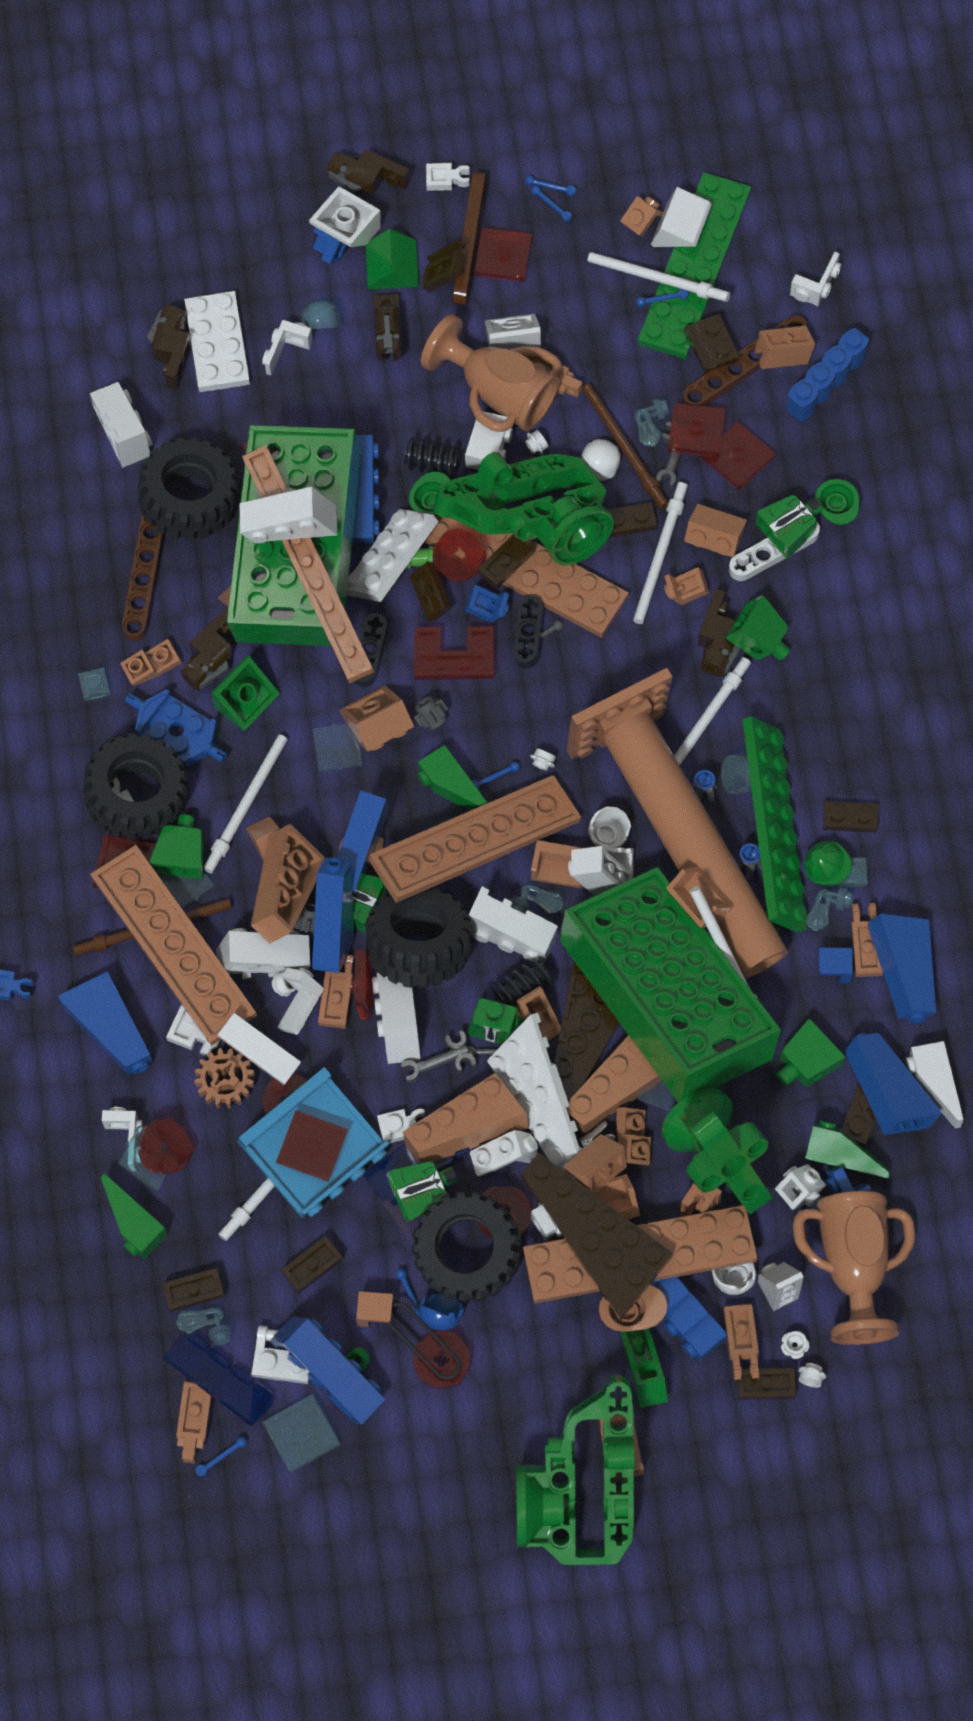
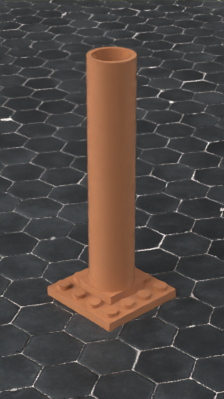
M665 668L571 716L566 751L571 759L578 756L579 758H584L593 752V748L599 745L601 748L607 746L679 872L686 868L700 867L734 906L718 925L744 978L747 979L779 962L788 954V951L771 921L768 920V916L654 722L660 719L665 712L672 681L671 673L668 668Z

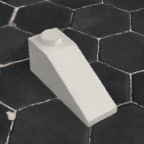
M944 1041L911 1047L909 1057H906L907 1069L910 1073H913L914 1078L955 1129L961 1128L963 1115Z
M785 1262L779 1265L772 1263L761 1269L758 1284L773 1311L799 1299L803 1282V1275L800 1271Z

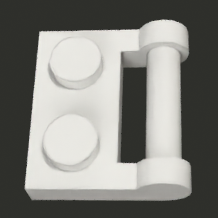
M259 1325L252 1377L308 1384L307 1374L309 1371L307 1369L302 1370L297 1365H293L287 1359L288 1351L265 1348L266 1340L269 1341L278 1330L268 1329V1326Z

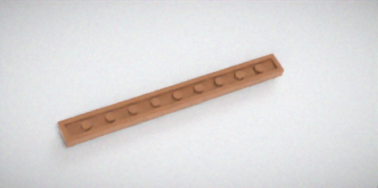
M267 446L242 456L261 498L288 492ZM311 538L282 540L349 684L373 673V668Z

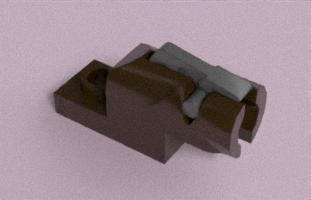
M366 149L359 159L337 151L332 155L327 165V175L352 192L363 190L374 194L383 180L392 187H400L406 190L410 183L408 168Z
M399 294L373 295L376 358L386 362L385 353H393V361H397L402 356Z
M165 305L157 315L147 335V339L151 343L155 360L165 363L163 376L166 377L167 386L178 389L191 348L189 333L185 332L186 312L176 306Z
M715 589L701 626L698 646L704 647L701 669L710 675L723 677L725 673H728L741 649L725 638L735 621L724 617L728 603L724 602L725 592Z
M227 607L190 642L193 655L180 670V675L196 691L205 688L229 670L227 662L231 659L233 653L231 645L223 638L232 634L227 624Z

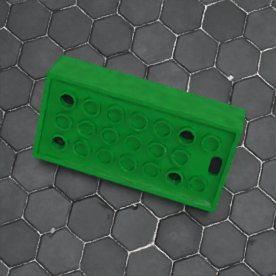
M250 425L247 454L267 446L288 492L312 486L336 505L337 535L311 537V540L345 609L362 453L355 430ZM246 464L241 503L261 498ZM239 514L227 624L235 641L331 646L282 540L266 541L264 543L252 542L240 533Z
M656 867L566 909L560 942L679 1103L683 1098L696 1091L716 1088L771 1061L781 1029L706 930L696 924L666 889L670 883L659 868Z

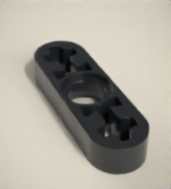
M527 595L522 598L518 608L513 654L517 665L525 669L535 666L540 654L544 607L541 599L536 595ZM531 605H535L536 607L533 608L532 611L533 619L529 618V613L527 610L530 609ZM526 627H534L536 629L532 636L526 637L522 635V631ZM526 644L529 645L530 654L526 659H523L522 656L525 655Z
M379 613L369 614L363 622L359 641L363 648L370 644L376 646L377 652L371 656L366 655L374 672L365 676V678L354 681L360 687L371 686L377 677L388 630L386 618ZM375 622H378L380 627H377L376 629V638L371 637V626H373Z

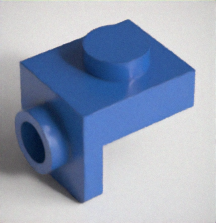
M474 585L471 587L464 611L493 623L506 615L509 608V603H507L509 593L503 592L497 595L478 585Z
M834 1166L825 1171L828 1179H826L827 1185L833 1194L871 1190L870 1185L861 1183L853 1188L843 1167Z

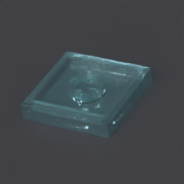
M313 1394L262 1422L290 1473L340 1446V1442Z

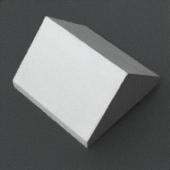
M676 187L666 204L651 245L653 247L696 246L712 204L703 198Z
M535 314L485 320L489 347L508 350L522 346L541 348L540 325Z

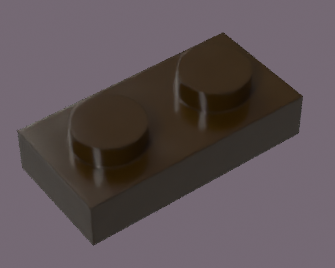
M652 502L608 509L614 519L613 531L609 538L657 530Z
M513 534L478 568V574L494 588L498 589L533 555V550Z
M426 562L410 576V579L427 620L435 622L450 610L452 606L434 563Z
M824 801L823 830L877 833L878 804Z
M858 1085L841 1130L859 1145L865 1147L876 1117L861 1086Z
M324 1236L281 1269V1273L297 1293L300 1294L339 1264L343 1257L329 1239Z
M217 1268L162 1283L170 1312L225 1297Z
M795 1368L759 1369V1378H752L750 1369H742L741 1379L737 1380L738 1400L795 1399Z

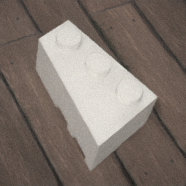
M116 382L90 393L93 408L122 468L149 457V446L152 445V441L148 432L142 426L138 411L133 410L131 406L132 400L127 389L122 390L119 382Z
M312 486L240 503V533L254 543L337 535L336 505Z
M597 846L571 850V860L568 863L569 873L594 896L599 895L633 879L634 849Z
M482 886L469 913L473 937L483 943L488 941L495 943L505 952L512 953L515 951L520 953L528 961L535 959L536 961L546 963L558 936V926L528 910L526 913L511 908L512 902L505 898L500 902L488 895L489 890Z
M236 928L226 934L216 949V957L228 974H242L243 979L251 978V973H268L269 977H274L277 971L285 972L286 968L299 970L301 967L308 970L310 967L309 935H300L299 932L292 931L269 944L258 932H247L246 929Z
M377 973V977H372L374 994L379 993L380 996L379 999H374L376 1015H382V1020L377 1021L379 1037L385 1038L388 1064L401 1063L407 1060H421L412 986L411 988L403 987V984L399 982L394 984L388 980L387 976L383 978Z

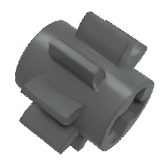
M428 696L419 701L415 706L418 714L414 716V719L420 727L424 726V728L435 729L445 722L446 716L444 712L448 708L442 699L438 700L437 697L433 699L431 696Z
M306 903L295 924L296 932H299L300 935L314 936L315 904Z

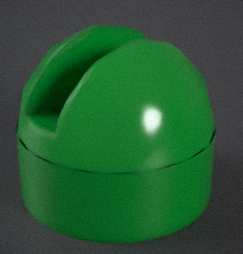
M356 1347L346 1355V1359H353L362 1368V1371L370 1362L369 1352L362 1347ZM358 1357L362 1359L360 1363L356 1361Z

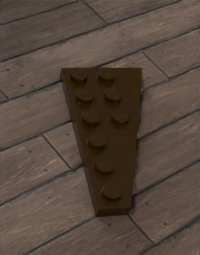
M575 961L570 977L554 1060L568 1101L588 1080L620 1024Z
M538 1153L521 1173V1177L539 1204L548 1213L555 1227L561 1232L589 1277L591 1276L600 1289V1293L608 1301L621 1321L672 1259L673 1253L542 1154Z

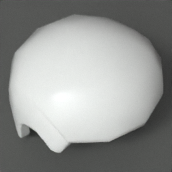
M597 439L586 445L581 459L599 481H604L615 475L621 456L616 445L608 440Z
M606 806L597 811L592 817L588 828V835L595 846L618 848L627 840L631 822L627 814L618 807Z
M754 1263L712 1270L714 1283L722 1292L728 1295L742 1294L748 1291L755 1283L756 1270Z

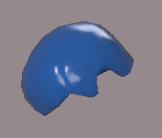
M438 1293L432 1294L427 1302V1298H423L418 1312L426 1325L433 1330L448 1331L457 1327L465 1310L462 1303Z

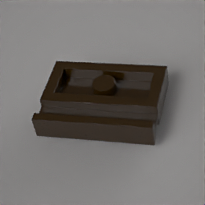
M457 240L427 256V260L430 263L425 267L422 285L424 290L432 292L461 276L464 269V253H462V249L466 247L465 243Z
M719 314L695 322L694 325L685 326L684 332L704 373H707L708 370H716L739 361L738 352Z

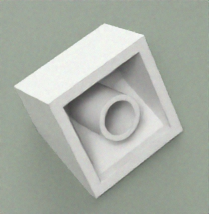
M338 187L311 217L309 223L349 247L364 246L380 229V210L343 188Z

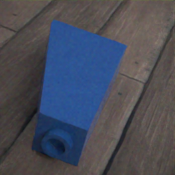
M364 791L359 793L337 857L341 860L351 861L352 894L357 895L370 862L369 856L374 852L391 808L385 798Z
M324 858L317 872L312 969L339 973L354 943L351 861L339 858Z
M879 914L868 922V930L898 1019H906L913 1024L924 1023L927 1018L936 1013L929 920Z
M108 971L58 995L63 1009L127 1075L142 1073L153 1063L150 1053Z
M860 1033L852 1038V1042L844 1052L883 1134L889 1135L929 1129L941 1115L940 1109L879 1033Z

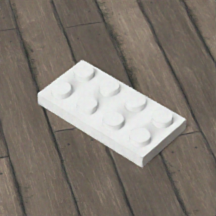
M235 291L185 299L199 392L250 385Z
M399 509L392 516L391 521L383 532L378 535L377 540L369 551L364 554L356 569L348 576L347 595L381 602L438 523L434 515Z

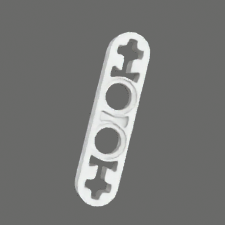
M818 522L815 533L796 552L813 544L818 539L820 528ZM766 538L735 555L730 561L729 573L733 579L744 581L782 561L785 557ZM765 550L770 553L771 557L766 561H761L756 557V553ZM737 564H740V566L746 565L745 571L743 572L741 569L736 570Z

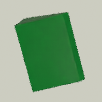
M388 229L367 243L368 290L419 287L415 239Z
M246 656L211 692L214 708L243 731L280 694L250 656Z

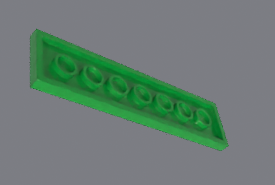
M703 172L695 195L709 201L712 204L696 246L674 247L665 269V274L696 283L706 282L712 284L713 287L715 286L751 193V186ZM660 283L655 297L678 293L680 288ZM688 291L689 295L685 300L674 298L652 302L638 338V345L687 359L691 344L684 332L685 326L694 325L695 322L702 320L709 299L698 297L697 293Z
M750 716L743 719L768 920L799 933L807 930V911L803 902L804 887L799 872L801 864L797 856V836L793 827L794 812L789 797L791 789L787 781V761L783 752L784 738L781 730Z

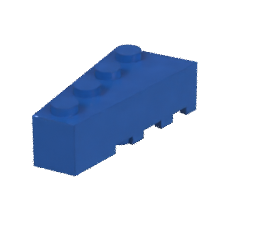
M356 435L362 453L352 543H374V535H379V520H374V510H379V494H375V484H379V469L375 468V459H379L378 443H374L373 435Z
M293 1316L269 1341L276 1348L278 1346L284 1347L289 1352L287 1359L300 1369H307L309 1371L307 1374L308 1379L319 1389L324 1390L326 1388L329 1391L326 1396L352 1422L362 1425L385 1401L379 1394L382 1391L381 1388L372 1379L367 1381L360 1374L362 1368L353 1359L347 1360L341 1354L343 1348L334 1339L328 1340L321 1333L324 1329L315 1319L311 1318L309 1320Z

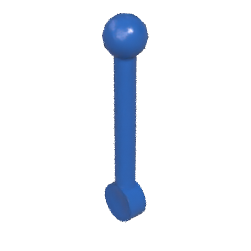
M527 176L525 179V183L529 186L535 184L563 191L570 197L576 194V187L573 185L564 187L536 180L533 176Z
M532 186L531 193L533 195H538L562 215L564 222L571 221V212L562 210L541 192L539 186Z
M680 289L678 293L646 299L639 297L636 300V304L639 307H643L647 303L674 298L685 300L688 298L689 292Z
M512 762L509 767L478 782L473 780L472 783L479 790L480 786L511 771L517 772L520 769V764Z
M398 1269L396 1277L401 1279L415 1312L419 1316V1305L407 1281V1272L405 1269Z
M243 1436L238 1437L235 1444L206 1465L197 1466L196 1474L199 1477L206 1476L208 1469L237 1448L245 1447L247 1439Z

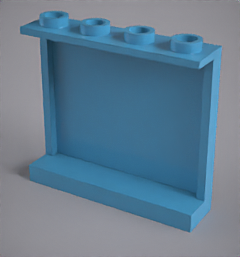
M325 1067L241 1135L237 1141L301 1218H304L307 1214L310 1217L317 1214L324 1207L321 1203L329 1196L332 1200L345 1190L342 1186L350 1178L355 1182L366 1172L363 1167L371 1161L376 1164L387 1155L385 1149L389 1145L387 1140L384 1142L333 1083L330 1079L332 1075Z

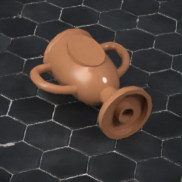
M453 313L447 315L439 322L428 338L422 351L421 366L429 371H434L443 365L446 360H449L464 368V376L471 389L470 408L477 421L488 429L495 432H505L515 423L526 432L532 430L547 414L557 395L560 385V378L558 376L562 370L561 361L554 354L538 347L522 346L511 350L483 347L473 350L459 340L463 328L462 320ZM525 356L544 360L552 366V370L550 372L546 371ZM478 397L492 409L508 418L503 422H497L488 417L482 411L478 403Z
M852 1191L833 1194L819 1200L816 1210L805 1209L798 1212L794 1217L793 1235L798 1249L809 1262L829 1272L836 1286L848 1295L850 1299L851 1316L849 1321L839 1323L831 1329V1341L844 1345L872 1344L891 1340L899 1335V1326L895 1321L876 1316L873 1293L880 1287L886 1272L906 1260L915 1242V1227L912 1217L905 1210L899 1208L886 1210L887 1200L881 1193ZM897 1218L903 1224L904 1241L897 1255L893 1259L888 1260L887 1219ZM807 1219L819 1220L825 1260L815 1254L806 1241L804 1222Z

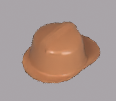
M649 1286L621 1321L604 1297L600 1301L599 1314L607 1327L615 1331L630 1332L656 1326L666 1315L668 1304L665 1295L658 1288Z

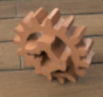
M221 1048L218 1049V1055L216 1056L209 1052L208 1061L203 1059L199 1061L202 1069H195V1074L199 1077L194 1080L195 1086L201 1087L198 1090L199 1096L206 1095L205 1101L208 1105L214 1100L216 1108H220L222 1103H226L227 1108L230 1109L231 1102L233 1101L238 1105L242 1104L240 1097L243 1095L249 1098L250 1094L247 1088H254V1081L251 1080V1078L255 1077L254 1070H248L251 1067V1062L249 1060L243 1062L244 1056L241 1053L234 1056L233 1049L231 1048L227 1054H223ZM239 1069L243 1073L242 1082L236 1077L239 1074ZM207 1075H209L210 1078L213 1079V1081L210 1083V1088L206 1083ZM229 1075V1078H230L229 1080L223 1079V1080L220 1082V1077H221V1076H222L223 1078H226V1077Z

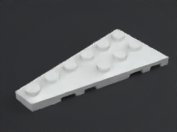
M535 1013L531 1014L487 1061L494 1073L497 1074L527 1113L529 1129L548 1160L565 1172L564 1165L584 1148L578 1145L574 1133L578 1130L575 1121H570L566 1109L569 1103L556 1064L550 1062L546 1050L549 1044L546 1037L542 1038L538 1023L541 1022L539 1014Z

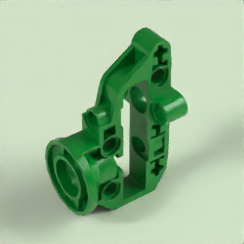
M489 453L481 461L478 473L441 484L433 506V510L438 516L452 518L483 534L513 533L522 542L538 538L554 562L563 566L579 563L596 553L606 543L614 526V519L611 513L602 506L606 493L604 486L581 458L562 454L540 456L508 465L500 453ZM571 486L577 487V489L566 491L563 498L553 503L554 499L551 496L525 502L522 506L515 508H504L505 504Z
M707 1088L696 1091L683 1098L671 1109L663 1122L661 1131L663 1140L675 1152L687 1153L696 1151L698 1153L688 1165L687 1174L702 1193L711 1192L725 1182L742 1206L745 1207L748 1214L751 1215L772 1199L769 1191L750 1165L751 1162L767 1150L768 1141L752 1122L744 1123L741 1126L738 1124L731 1130L728 1129L727 1126L733 1113V1105L729 1096L722 1090Z
M622 1375L611 1376L605 1382L603 1389L570 1410L566 1417L562 1437H548V1445H545V1465H516L517 1547H544L563 1565H615L624 1555L632 1542L634 1526L633 1403L630 1382L626 1377ZM617 1386L621 1387L622 1390L620 1393L621 1404L616 1403L614 1391ZM617 1414L623 1415L626 1418L625 1422L621 1425L611 1423L610 1419ZM601 1419L603 1420L604 1547L602 1549H576L575 1427L582 1420ZM557 1472H564L568 1476L564 1482H556L552 1477ZM617 1472L622 1473L621 1487H616L615 1476ZM616 1523H621V1537H616L615 1535ZM557 1529H564L568 1532V1535L565 1538L559 1539L554 1537L553 1533Z

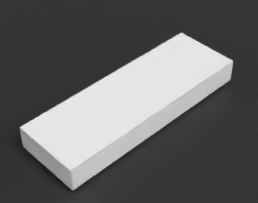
M235 1013L217 1035L283 1085H285L301 1063Z

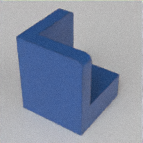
M315 227L313 232L318 237L313 248L323 254L321 260L328 264L340 262L347 245Z
M819 948V974L839 976L840 983H851L852 948Z

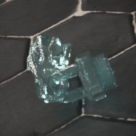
M658 398L652 400L653 406L645 409L641 408L635 413L639 427V441L644 443L645 446H655L662 434L654 425L651 417L657 416L658 420L669 414L665 399L660 400Z
M533 885L523 886L521 889L522 895L520 897L513 896L510 900L512 902L510 907L523 913L531 909L527 902L528 899L552 914L561 910L564 905L563 898L559 893L548 892ZM530 890L537 892L535 897L530 895Z
M840 888L838 893L830 892L826 889L820 890L815 904L807 916V925L814 931L823 929L829 924L830 903H836V908L839 910L850 909L853 903V893L845 888ZM821 897L826 900L825 904L820 903Z
M219 1308L202 1311H182L176 1321L177 1328L188 1334L203 1326L215 1323L216 1326L208 1331L209 1338L215 1345L228 1343L232 1335L229 1325L220 1324L223 1312ZM214 1313V1318L207 1320L206 1315Z

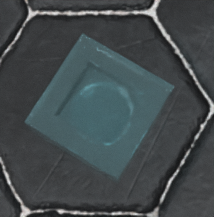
M104 667L78 673L85 701L111 695Z
M851 858V873L845 881L839 884V887H867L866 858Z

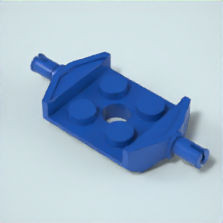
M166 689L146 701L141 700L133 695V693H129L126 697L125 703L138 710L135 727L136 735L143 737V734L151 735V739L157 741V739L165 741L166 748L173 747L177 752V758H181L185 766L194 765L204 756L208 757L209 755L220 763H223L224 759H226L228 754L217 748L214 744L217 730L216 720L212 718L210 721L170 695L169 690ZM173 727H182L184 729L183 734L178 737L172 736L170 730Z

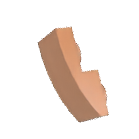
M166 639L147 652L140 650L120 664L131 684L135 686L156 678L183 662L171 641Z
M625 1107L617 1108L618 1142L624 1146L626 1163L650 1165L651 1137H644L646 1110Z

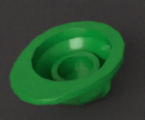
M430 472L423 475L410 491L409 502L411 508L415 512L431 514L434 517L438 516L433 510L438 488L441 484L450 481V479L441 472Z
M841 479L828 480L820 485L815 495V499L822 507L820 513L833 524L846 525L852 522L857 517L859 511V496L855 487Z
M817 842L815 846L806 852L805 872L808 878L816 884L837 885L845 881L851 873L852 859L847 851L837 842Z

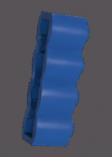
M856 328L848 330L841 337L839 344L830 348L824 354L822 362L812 366L808 370L805 379L793 385L788 394L786 411L800 422L808 419L814 413L817 404L826 401L832 394L833 388L841 385L848 378L850 370L856 369L864 362L867 355L869 338Z
M677 1277L653 1281L650 1286L658 1288L666 1297L668 1305L666 1315L663 1318L665 1321L663 1324L664 1328L672 1337L677 1335L684 1342L682 1348L692 1359L696 1357L701 1361L726 1340L727 1334Z

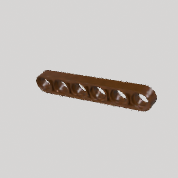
M473 172L462 236V242L466 244V247L462 249V253H464V269L461 276L455 279L453 304L466 305L468 300L486 187V173Z
M791 316L773 329L789 328L793 324L807 327V322L800 316ZM758 339L738 352V362L716 370L713 369L690 384L683 393L684 406L689 410L698 411L761 369L759 365L760 360L753 361L748 357L751 352L755 351ZM732 365H737L742 368V372L738 375H733L728 371V368ZM712 379H718L721 381L722 386L713 389L708 385V382ZM691 393H698L702 399L694 403L689 401L687 397Z
M143 514L140 521L122 622L123 633L131 641L141 640L147 633L164 534L160 532L153 539H148L144 536L148 529L157 530V525L151 526L147 522V516ZM145 552L154 554V558L150 562L141 561L140 556ZM141 575H146L150 578V582L145 586L136 584V579ZM136 599L146 601V605L142 609H134L131 606L132 602ZM137 622L142 625L141 630L137 633H130L127 630L131 623Z

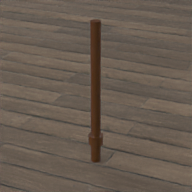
M585 385L582 388L583 392L642 480V487L648 495L653 497L659 508L664 509L668 506V501L660 490V484L655 477H651L592 385Z
M229 898L185 911V914L190 921L232 909ZM126 929L106 936L100 934L92 937L93 940L72 947L75 956L95 950L97 952L107 950L108 946L134 939V937Z

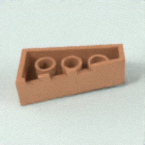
M291 824L270 834L268 837L251 926L269 944L292 932L317 881V872L325 858Z
M629 1035L568 1101L569 1106L566 1109L570 1121H575L577 1130L582 1135H585L617 1112V1108L627 1107L636 1098L645 1092H649L662 1082Z
M494 1073L404 1130L403 1136L407 1149L416 1161L422 1164L442 1160L455 1155V1152L468 1147L469 1149L480 1146L479 1143L499 1138L513 1130L519 1129V1131L528 1129L529 1126L527 1113L497 1074Z

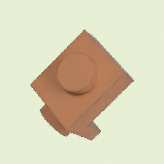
M637 196L620 222L639 236H643L655 217H661L663 212L658 209L660 204L651 197L647 196L645 199Z
M699 567L677 577L671 574L664 576L666 580L664 588L670 600L673 599L681 606L709 594L703 570Z

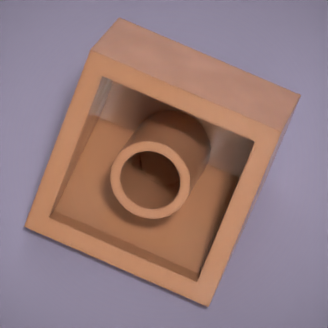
M383 686L339 710L356 740L367 752L380 749L385 742L392 738L404 736L409 729L414 727L402 699L387 686Z

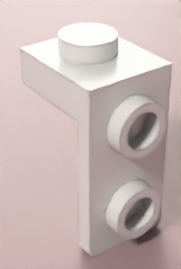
M834 252L820 283L795 274L791 283L790 295L798 301L809 302L819 306L822 298H827L830 293L832 277L837 278L842 266L839 263L840 253Z
M282 320L279 329L275 328L271 339L273 344L270 350L267 349L263 356L262 363L265 365L266 374L272 376L285 342L310 349L313 342L311 328L302 323H291Z
M301 967L299 970L286 968L282 975L298 992L278 1025V1029L296 1035L305 1025V1021L324 990L313 979L314 975Z
M112 1107L110 1110H102V1123L105 1129L129 1130L127 1167L129 1172H135L136 1164L141 1162V1147H137V1137H142L143 1121L138 1119L136 1111H127L123 1107Z
M513 1130L470 1151L476 1175L483 1177L514 1161L531 1163L538 1154V1145L531 1133Z

